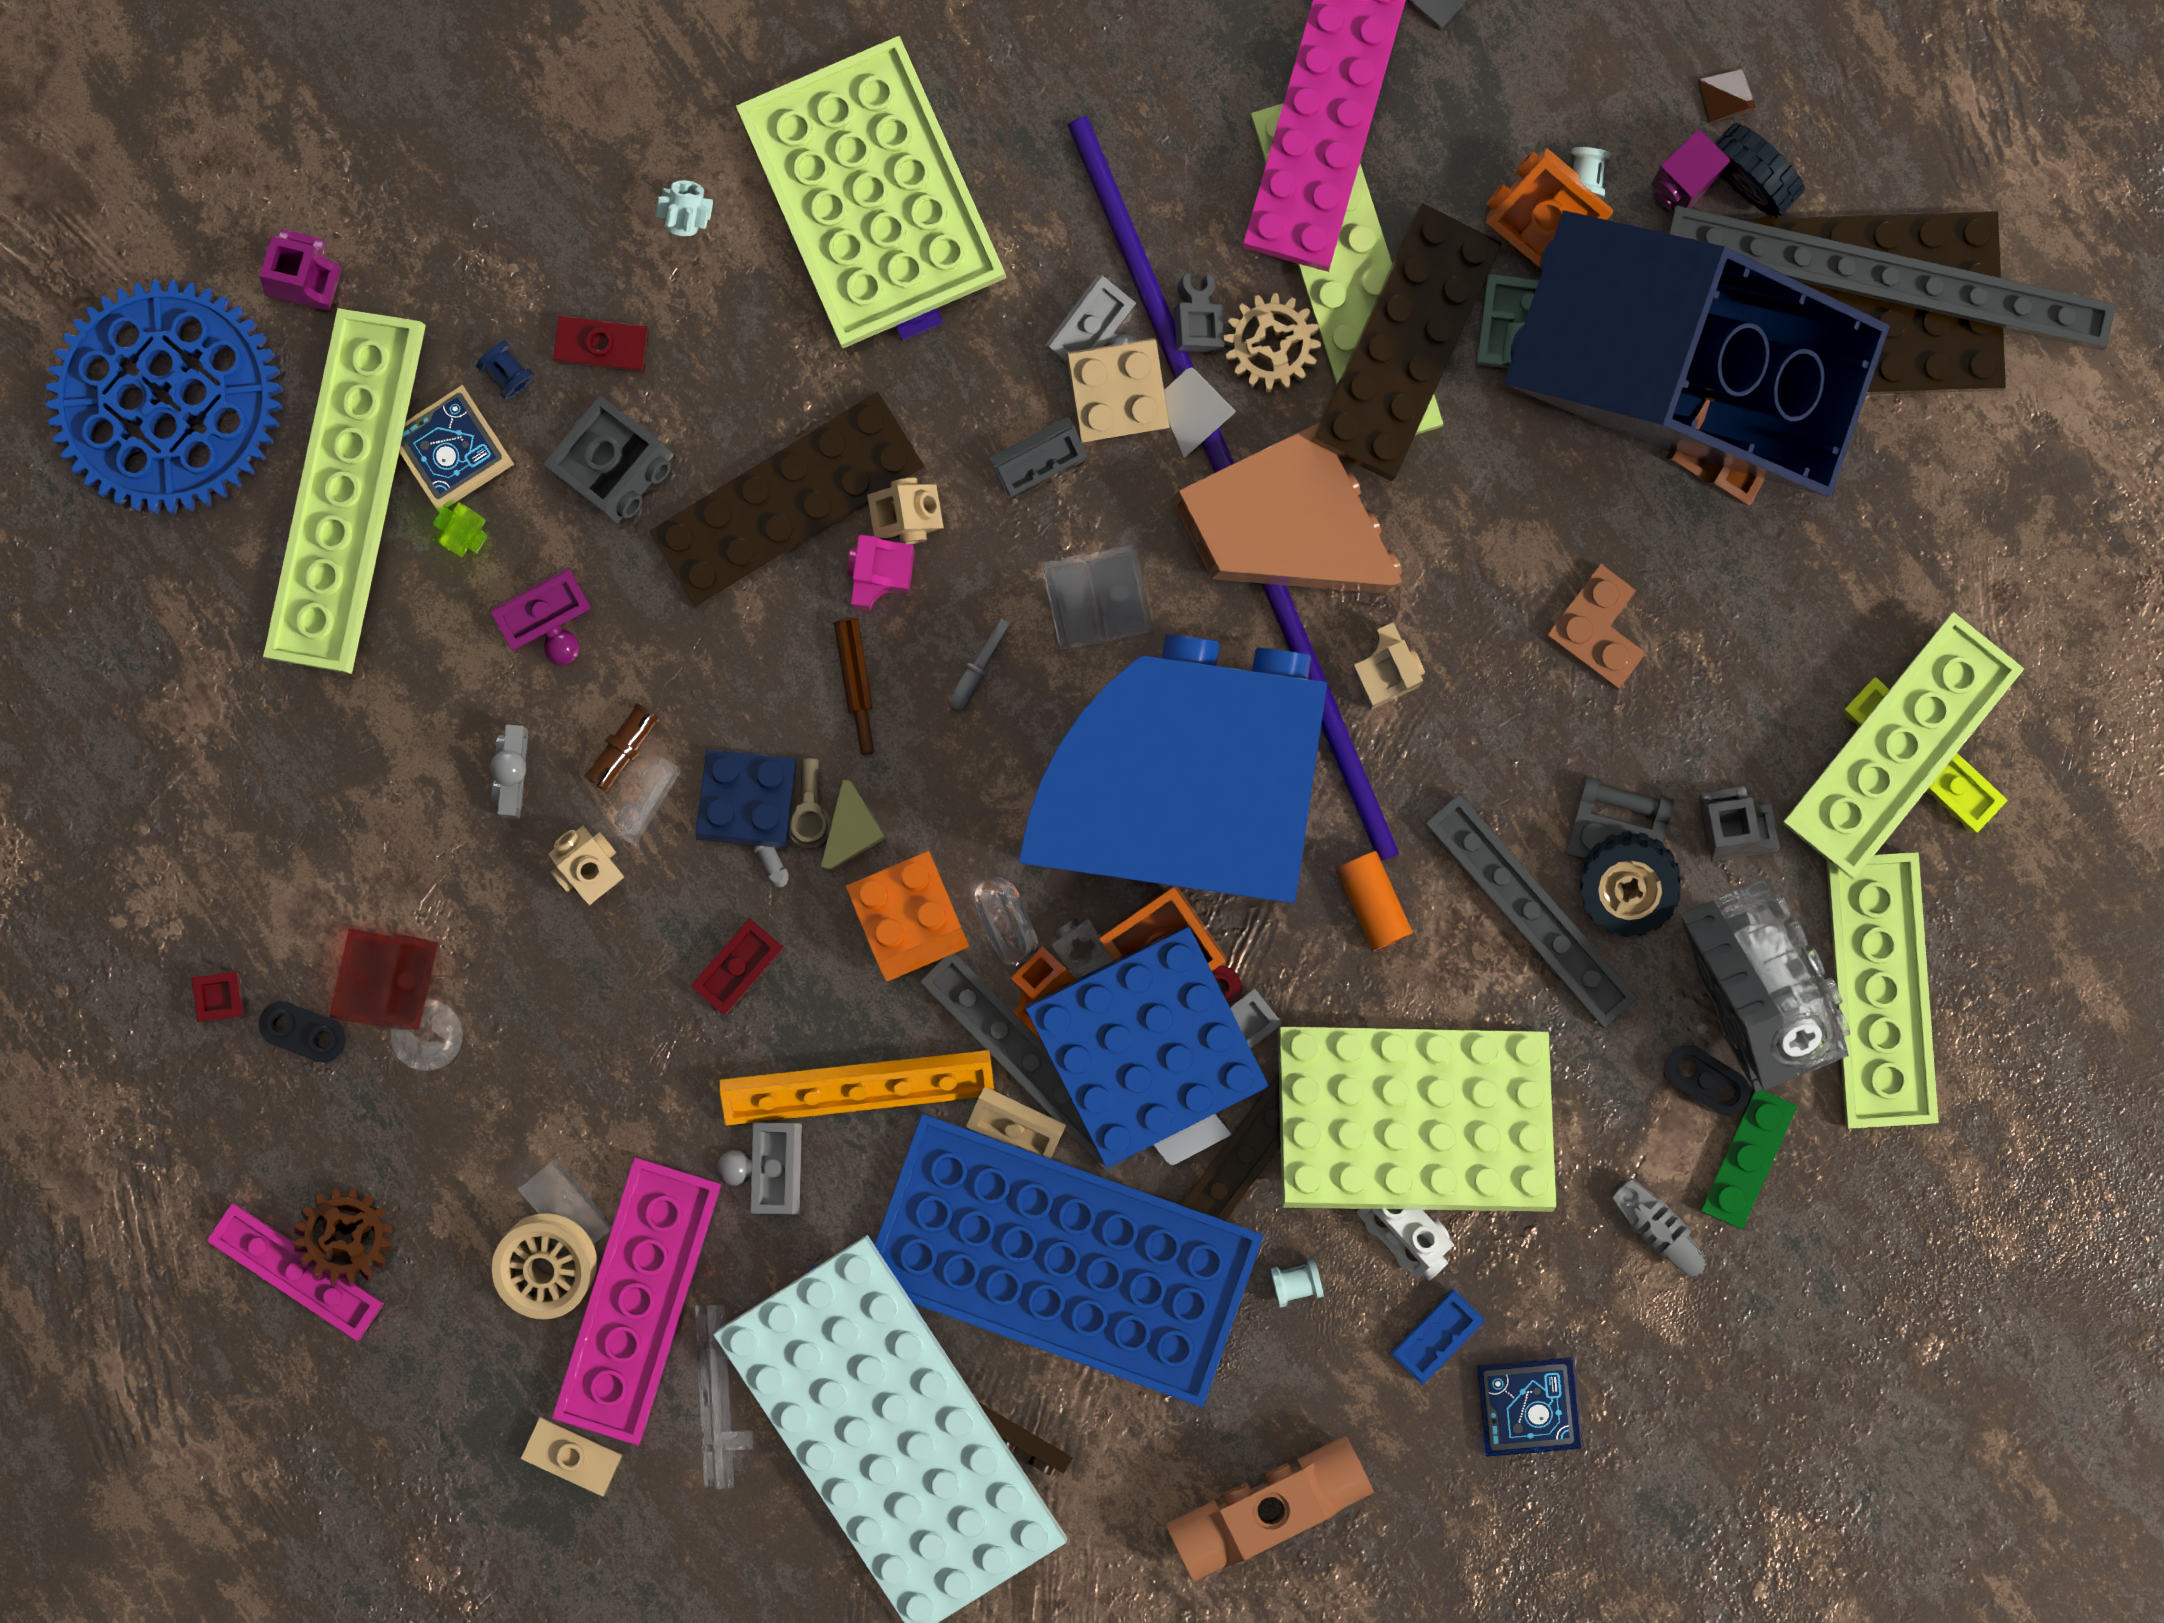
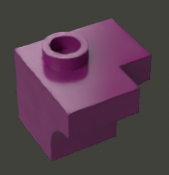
M281 229L279 237L271 236L259 275L265 296L330 311L342 270L340 264L323 258L326 248L325 239Z

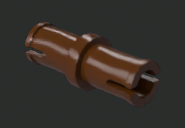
M638 703L635 704L634 709L616 734H609L605 740L608 745L590 770L584 775L586 779L593 783L597 781L606 769V773L596 786L607 793L629 760L634 762L639 756L636 752L655 724H658L660 721L651 712L650 714L648 713L640 726H638L639 721L648 710Z

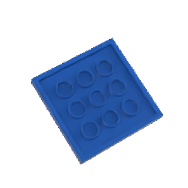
M1188 924L1025 1005L1106 1168L1269 1087Z

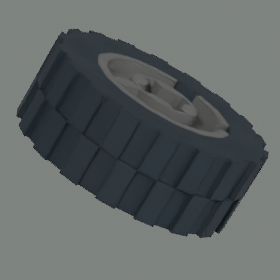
M1733 123L1714 143L1731 160L1722 177L1745 200L1753 204L1760 211L1767 213V215L1775 216L1776 218L1781 217L1804 192L1805 185L1802 183L1803 180L1797 174L1795 168L1771 143L1767 142L1761 135L1752 131L1749 127L1743 126L1740 123Z

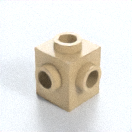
M904 478L890 482V488L867 495L874 537L880 539L900 538V543L917 544L927 541L926 533L944 528L936 484L918 485L917 478Z
M584 825L577 831L570 830L564 833L555 842L554 849L548 853L556 865L550 871L566 892L575 888L589 906L624 878L619 868L611 859L617 853L601 832L593 837Z

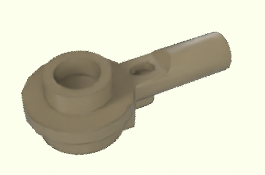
M806 758L801 759V804L796 806V809L790 815L788 833L793 842L801 848L814 849L827 842L832 821L826 810L819 805V759Z

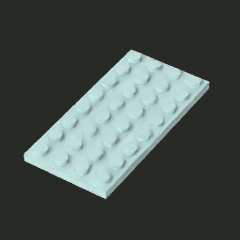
M868 1235L714 1333L715 1338L904 1623H938L1067 1542V1536Z

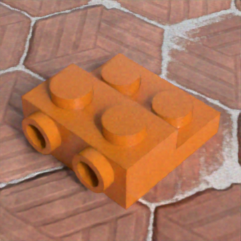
M1547 147L1539 156L1534 151L1529 153L1515 171L1521 177L1510 189L1502 184L1486 203L1491 208L1488 212L1486 223L1539 268L1543 251L1548 243L1554 239L1563 210L1608 220L1613 214V209L1580 182V175Z

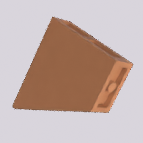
M1320 422L1179 490L1171 499L1211 579L1382 594L1393 590L1403 582L1399 576L1402 574V569L1396 555L1391 550L1386 551L1379 537L1381 527L1372 511L1365 510L1358 496L1361 494L1357 479L1351 471H1345L1337 454L1311 442Z

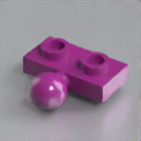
M567 567L490 608V613L512 651L544 634L546 637L544 643L546 657L554 664L567 665L577 658L580 645L577 637L568 630H562L560 625L590 610L591 606L572 571Z

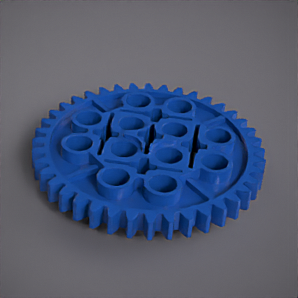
M153 280L149 293L137 282L134 285V296L132 297L122 288L117 289V303L114 304L106 296L101 297L104 309L102 312L99 313L90 306L86 308L91 319L88 324L78 319L73 321L80 332L78 336L66 333L62 336L70 345L69 350L55 349L54 353L63 361V365L49 367V371L59 378V382L46 384V389L57 395V398L46 402L45 406L49 410L59 412L58 415L48 420V425L52 428L63 430L53 437V440L58 445L69 444L61 453V456L66 461L77 459L71 468L72 472L77 476L88 472L84 484L92 488L101 482L98 494L106 499L115 491L114 502L121 507L130 497L133 510L140 512L147 501L149 511L158 515L162 503L165 504L168 512L172 515L176 514L179 502H182L189 512L194 511L195 498H199L206 506H211L210 492L215 491L225 499L228 497L225 486L227 482L238 488L242 487L243 485L238 473L243 471L254 475L255 471L249 463L250 459L254 458L264 461L266 457L258 448L259 445H273L274 440L265 431L266 428H279L280 423L269 415L270 412H277L283 409L280 402L271 399V396L283 392V387L280 384L270 382L271 379L281 374L277 366L266 365L275 357V354L271 349L259 350L266 343L267 338L263 333L250 336L257 327V324L252 319L241 322L245 312L239 306L228 312L230 300L224 295L213 304L214 292L210 288H206L199 297L197 286L194 283L189 282L184 292L181 293L179 283L176 280L170 281L167 291H164L158 280ZM192 322L201 323L202 333L200 337L193 342H184L182 340L184 327ZM129 327L138 328L139 336L136 343L130 347H120L119 336L121 332ZM168 342L174 343L188 356L200 357L199 361L203 365L202 368L215 378L220 385H215L200 371L197 372L192 368L188 370L189 366L185 362L186 359L173 349ZM224 351L235 352L236 360L232 368L226 371L216 370L215 361L219 354ZM161 356H170L173 361L171 370L163 376L153 375L152 367L155 360ZM98 361H107L109 364L107 376L100 381H91L89 373L92 365ZM125 361L136 362V367L140 371L135 377L131 374L125 375L126 371L122 367ZM148 383H152L159 390L169 393L173 398L172 401L181 408V411L178 412L170 404L166 405L164 402H160L156 396L157 393L148 386ZM197 384L204 385L206 388L204 400L196 405L187 404L186 393L189 388ZM134 389L141 390L143 400L140 406L133 410H125L123 398L126 393ZM112 408L127 422H132L137 426L140 425L141 431L144 432L143 435L158 447L161 452L157 453L141 439L133 436L129 438L130 433L126 430L127 427L112 415L109 409ZM229 413L239 414L240 424L237 430L229 434L221 433L219 424L222 417ZM194 417L200 421L204 419L203 424L207 429L202 435L197 431L192 433L193 428L189 425V422ZM166 418H174L177 424L175 433L166 439L158 438L156 430L159 422ZM111 423L113 426L111 439L106 443L96 444L93 438L95 429L100 424ZM199 447H208L211 453L208 463L203 467H192L190 464L192 452ZM136 452H145L147 456L145 467L140 472H129L127 469L129 457Z

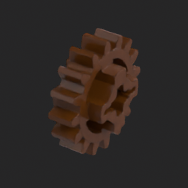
M336 1187L332 1188L331 1199L328 1201L320 1194L315 1195V1210L306 1206L301 1209V1215L307 1223H295L294 1232L304 1237L294 1241V1250L299 1252L306 1251L300 1259V1265L302 1268L312 1264L315 1266L313 1279L317 1281L324 1274L330 1275L331 1287L336 1286L339 1278H346L348 1286L354 1287L355 1276L361 1274L367 1281L372 1279L370 1266L374 1265L383 1269L386 1260L380 1252H391L392 1242L382 1237L392 1234L393 1227L390 1223H380L386 1216V1209L384 1207L376 1210L372 1209L374 1196L369 1194L363 1201L357 1200L356 1188H351L348 1197H341ZM339 1210L353 1211L358 1214L355 1216L343 1214ZM321 1221L325 1233L313 1244L312 1235L314 1228ZM340 1230L344 1235L352 1233L351 1243L346 1244L343 1240L335 1242L336 1232ZM373 1231L374 1243L366 1255L361 1243ZM329 1260L345 1261L348 1265L334 1264L329 1262Z

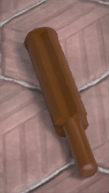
M846 618L834 622L833 625L835 627L848 712L855 715L861 754L870 755L874 752L867 710L873 708L859 619Z

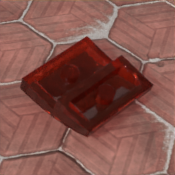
M349 928L330 1010V1018L387 1028L419 1030L438 942L394 933L393 937Z

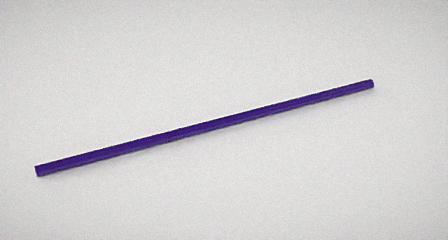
M1088 116L1080 117L1068 123L1067 126L1174 379H1176L1186 369L1194 368L1187 351H1177L1175 322L1089 118ZM1220 428L1216 429L1202 442L1214 473L1235 464ZM1261 583L1289 651L1311 655L1308 680L1327 682L1287 586ZM1327 683L1321 726L1374 851H1377L1380 860L1384 861L1400 853Z

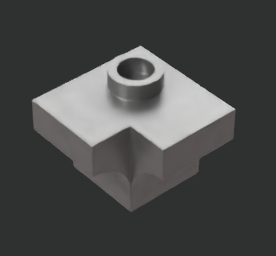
M1745 786L1700 793L1699 799L1711 862L1779 851L1780 845L1772 804H1754L1753 797L1748 798Z

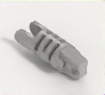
M1631 1178L1615 1192L1612 1199L1629 1221L1631 1227L1662 1259L1668 1257L1679 1269H1683V1273H1686L1687 1276L1698 1277L1699 1274H1703L1702 1271L1706 1269L1705 1266L1707 1264L1706 1254L1703 1253L1704 1250L1699 1249L1700 1246L1689 1236L1692 1230L1660 1198L1636 1180Z

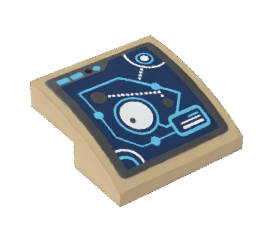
M463 385L405 422L399 452L439 513L514 465Z

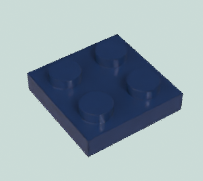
M706 749L696 826V840L786 849L796 758Z

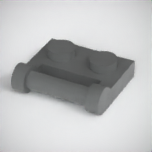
M1586 776L1565 854L1585 860L1587 854L1590 855L1592 853L1593 847L1598 842L1602 843L1606 840V837L1612 834L1616 836L1631 831L1632 834L1645 833L1648 834V837L1654 840L1657 838L1663 842L1673 809L1674 799L1660 796L1658 800L1600 784V779ZM1597 801L1653 816L1651 829L1592 814L1593 804Z

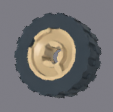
M1631 831L1622 832L1621 835L1616 836L1612 834L1606 837V840L1602 843L1598 842L1593 847L1590 855L1587 854L1584 860V868L1581 870L1580 883L1583 907L1586 913L1589 912L1592 916V921L1597 926L1599 924L1603 926L1605 931L1611 934L1613 932L1619 933L1623 937L1647 935V932L1651 930L1656 931L1662 927L1663 922L1669 921L1674 914L1675 906H1678L1681 891L1680 869L1678 863L1674 861V854L1670 849L1667 850L1663 846V842L1657 838L1654 840L1648 837V834L1641 832L1639 834H1632ZM1632 878L1637 879L1638 887L1634 890H1626L1622 886V883L1631 882Z

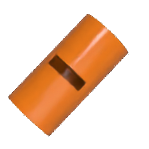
M1377 851L1361 856L1335 869L1372 952L1413 934Z

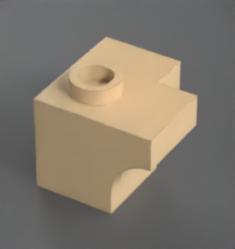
M1394 622L1377 629L1375 633L1377 641L1376 651L1369 658L1354 664L1352 672L1370 710L1418 689L1423 682L1421 675L1425 674L1423 665L1414 649L1409 651L1405 640L1402 641Z

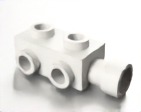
M1359 1209L1356 1212L1365 1222L1368 1232L1378 1237L1396 1256L1398 1264L1403 1269L1409 1270L1417 1280L1424 1275L1430 1281L1448 1265L1449 1262L1444 1258V1255L1454 1244L1449 1239L1446 1228L1438 1220L1429 1218L1423 1210ZM1377 1215L1387 1227L1378 1226L1375 1223L1374 1216ZM1405 1249H1408L1418 1261L1408 1259Z

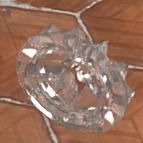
M421 999L416 1022L412 1025L391 1023L390 1043L400 1061L413 1069L420 1071L440 1069L450 1063L460 1050L463 1039L461 1022L457 1014L448 1005L440 1001ZM432 1015V1031L438 1034V1037L444 1038V1042H428L425 1048H422L421 1054H419L420 1046L418 1045L420 1039L414 1036V1033L409 1032L408 1029L409 1027L414 1029L416 1027L424 1028Z

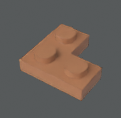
M1600 564L1546 637L1616 690H1619L1646 654V652L1611 627V624L1637 590Z

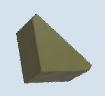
M844 779L821 863V868L829 872H833L886 840L852 781Z

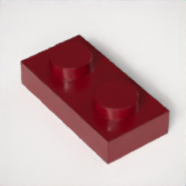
M749 918L691 984V987L726 1016L784 950V947Z

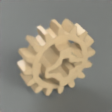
M1273 293L1271 302L1264 304L1260 295H1257L1254 298L1255 308L1250 309L1243 303L1239 306L1238 311L1242 317L1241 320L1229 318L1228 326L1235 331V334L1224 335V343L1228 346H1234V349L1226 353L1225 359L1226 362L1238 361L1239 365H1237L1234 371L1236 377L1242 376L1245 373L1250 375L1248 387L1253 388L1260 380L1265 382L1266 392H1271L1274 382L1280 381L1283 389L1289 390L1290 377L1294 376L1301 382L1305 380L1306 375L1302 369L1303 365L1311 368L1315 367L1317 360L1309 352L1320 350L1321 342L1310 339V336L1318 332L1319 326L1318 324H1306L1305 321L1310 315V310L1306 308L1297 313L1294 310L1295 298L1291 297L1286 305L1279 304L1278 293ZM1273 315L1285 317L1293 324L1286 326L1274 320ZM1255 320L1257 331L1254 337L1246 339V342L1242 343L1245 329ZM1272 333L1275 340H1283L1280 342L1277 352H1272L1270 346H1261L1265 342L1266 334ZM1302 343L1299 357L1289 366L1287 354L1290 348ZM1258 359L1268 364L1271 371L1262 370L1253 365L1251 361Z

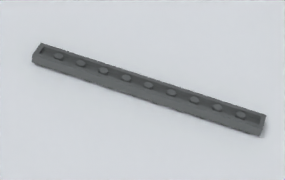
M1677 205L1674 208L1669 234L1730 248L1801 283L2099 350L2107 348L2116 307L2114 303Z

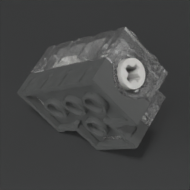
M1763 879L1716 899V903L1713 900L1680 914L1698 978L1715 1006L1722 1035L1755 1092L1765 1091L1794 1079L1798 1075L1801 1076L1849 1056L1844 1037L1850 1035V1029L1842 1011L1836 1008V1005L1842 1003L1838 987L1832 978L1824 980L1822 977L1825 971L1816 950L1807 951L1805 949L1808 944L1798 921L1792 923L1788 921L1791 916L1781 893L1773 895Z

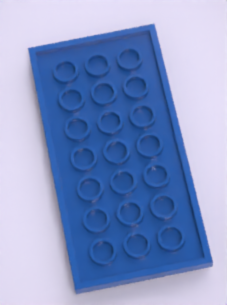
M921 1114L875 1247L913 1304L1204 1408L1264 1235L937 1118Z

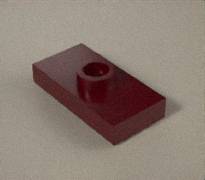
M558 316L553 360L558 363L643 373L648 327Z

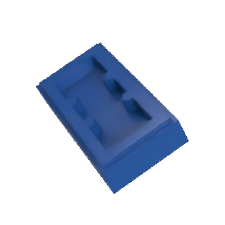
M1452 1288L1389 1354L1423 1386L1486 1320Z

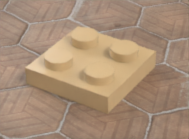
M1151 338L1066 353L1078 434L1082 443L1170 428L1156 339Z

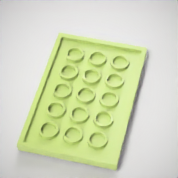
M900 36L736 105L740 118L842 349L1006 278L1005 271Z
M1326 1027L1279 1028L1278 1062L1283 1208L1553 1212L1555 1210L1556 1188L1549 1032Z

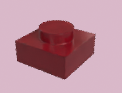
M238 971L192 977L197 1022L245 1017L240 974Z

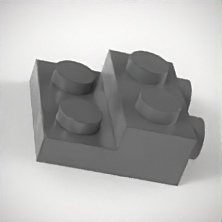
M599 395L543 465L577 491L590 504L618 524L623 517L631 518L639 511L643 502L641 495L651 483L658 484L667 477L671 469L669 461L674 455L661 441Z

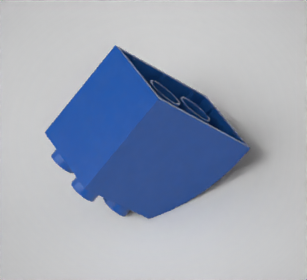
M1165 634L1162 658L1141 656L1110 681L1082 711L1059 744L1041 779L1032 804L1019 863L1295 903L1327 682L1308 680L1311 655L1257 647L1254 653L1252 671L1217 666L1220 646L1218 641Z

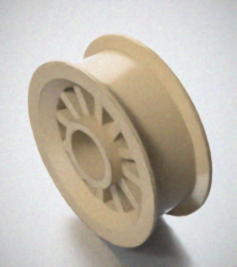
M553 1213L534 1214L517 1222L500 1241L492 1259V1278L500 1297L514 1311L534 1319H553L573 1310L591 1288L597 1273V1254L588 1234L576 1222ZM538 1236H542V1243L540 1242ZM552 1238L559 1241L556 1246L552 1244ZM565 1246L569 1251L563 1253L561 1248ZM544 1258L553 1265L554 1274L542 1273L537 1268L535 1259ZM571 1260H574V1262H575V1264L566 1263V1262H569V1261H571ZM515 1269H522L519 1272H515ZM526 1280L528 1282L527 1286L525 1287L520 1281ZM533 1287L538 1288L537 1294L531 1291ZM548 1289H549V1292H550L551 1296H547V1291H548Z

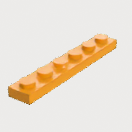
M990 1050L719 1080L725 1126L979 1098L984 1086L994 1091Z

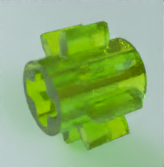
M460 502L457 503L453 511L444 506L432 523L434 527L440 530L434 540L463 558L468 549L477 554L488 538V534L481 530L487 520Z

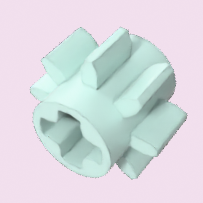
M686 180L676 181L672 183L671 189H662V195L658 197L655 216L666 218L665 228L670 233L679 236H692L697 233L698 227L706 228L707 220L711 218L713 200L703 198L704 189L699 184Z

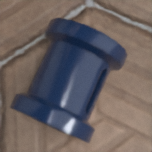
M504 340L489 349L479 359L475 367L479 372L485 371L502 390L500 395L506 401L521 392L532 381L535 374L531 369L525 370L508 351L510 346Z

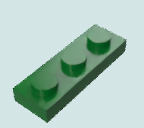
M1753 1089L1699 1210L1700 1212L1743 1230L1798 1107L1797 1105L1764 1090L1755 1092Z

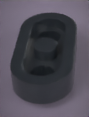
M285 1001L271 1003L260 1015L259 1030L261 1035L267 1042L321 1063H330L338 1060L347 1049L348 1034L344 1026L324 1015ZM280 1015L286 1016L289 1021V1026L284 1032H278L274 1028V1020ZM326 1031L331 1037V1042L328 1047L321 1049L316 1044V1036L320 1032Z
M1682 1046L1673 1050L1668 1055L1664 1065V1072L1668 1082L1674 1088L1719 1115L1736 1114L1747 1105L1750 1097L1749 1084L1740 1073L1695 1046ZM1683 1060H1689L1694 1064L1695 1071L1691 1077H1684L1679 1072V1065ZM1722 1084L1729 1085L1733 1090V1097L1728 1102L1720 1100L1717 1095V1090Z

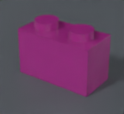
M1698 129L1660 166L1651 183L1656 188L1653 194L1669 211H1673L1676 205L1690 208L1722 177L1731 160Z

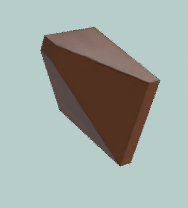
M1742 69L1698 80L1709 123L1753 113L1756 105Z

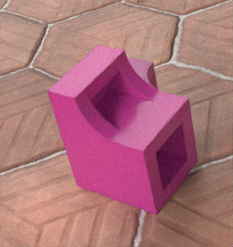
M859 535L857 549L850 548L847 575H852L854 581L851 599L853 610L871 612L874 602L886 593L909 594L915 554L913 544Z

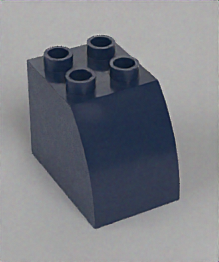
M1563 210L1554 239L1548 243L1543 251L1540 261L1541 277L1525 323L1517 331L1512 341L1510 351L1511 364L1504 384L1615 432L1735 471L1831 498L1890 325L1725 246ZM1709 400L1710 403L1705 420L1699 430L1695 429L1698 420L1694 419L1704 401Z

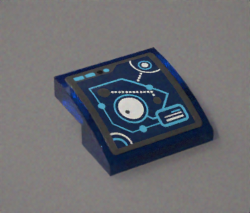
M1575 1357L1477 1366L1486 1457L1584 1448Z

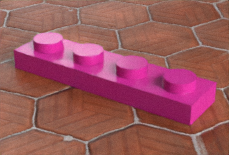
M235 1203L230 1205L207 1239V1242L356 1341H360L384 1305L383 1301L356 1283L354 1287H349L346 1278H339L335 1287L330 1286V1275L324 1274L317 1281L313 1279L315 1266L312 1264L302 1268L300 1265V1259L306 1251H295L293 1241Z

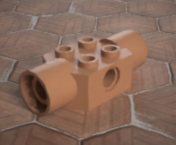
M1345 1435L1298 1458L1299 1466L1291 1469L1288 1462L1263 1474L1267 1481L1250 1489L1246 1482L1225 1492L1222 1495L1226 1502L1218 1506L1215 1500L1165 1524L1193 1582L1221 1568L1245 1561L1326 1521L1345 1507L1373 1494V1488L1347 1436ZM1275 1497L1282 1503V1510L1279 1516L1271 1520L1259 1517L1257 1511L1260 1502L1265 1498Z

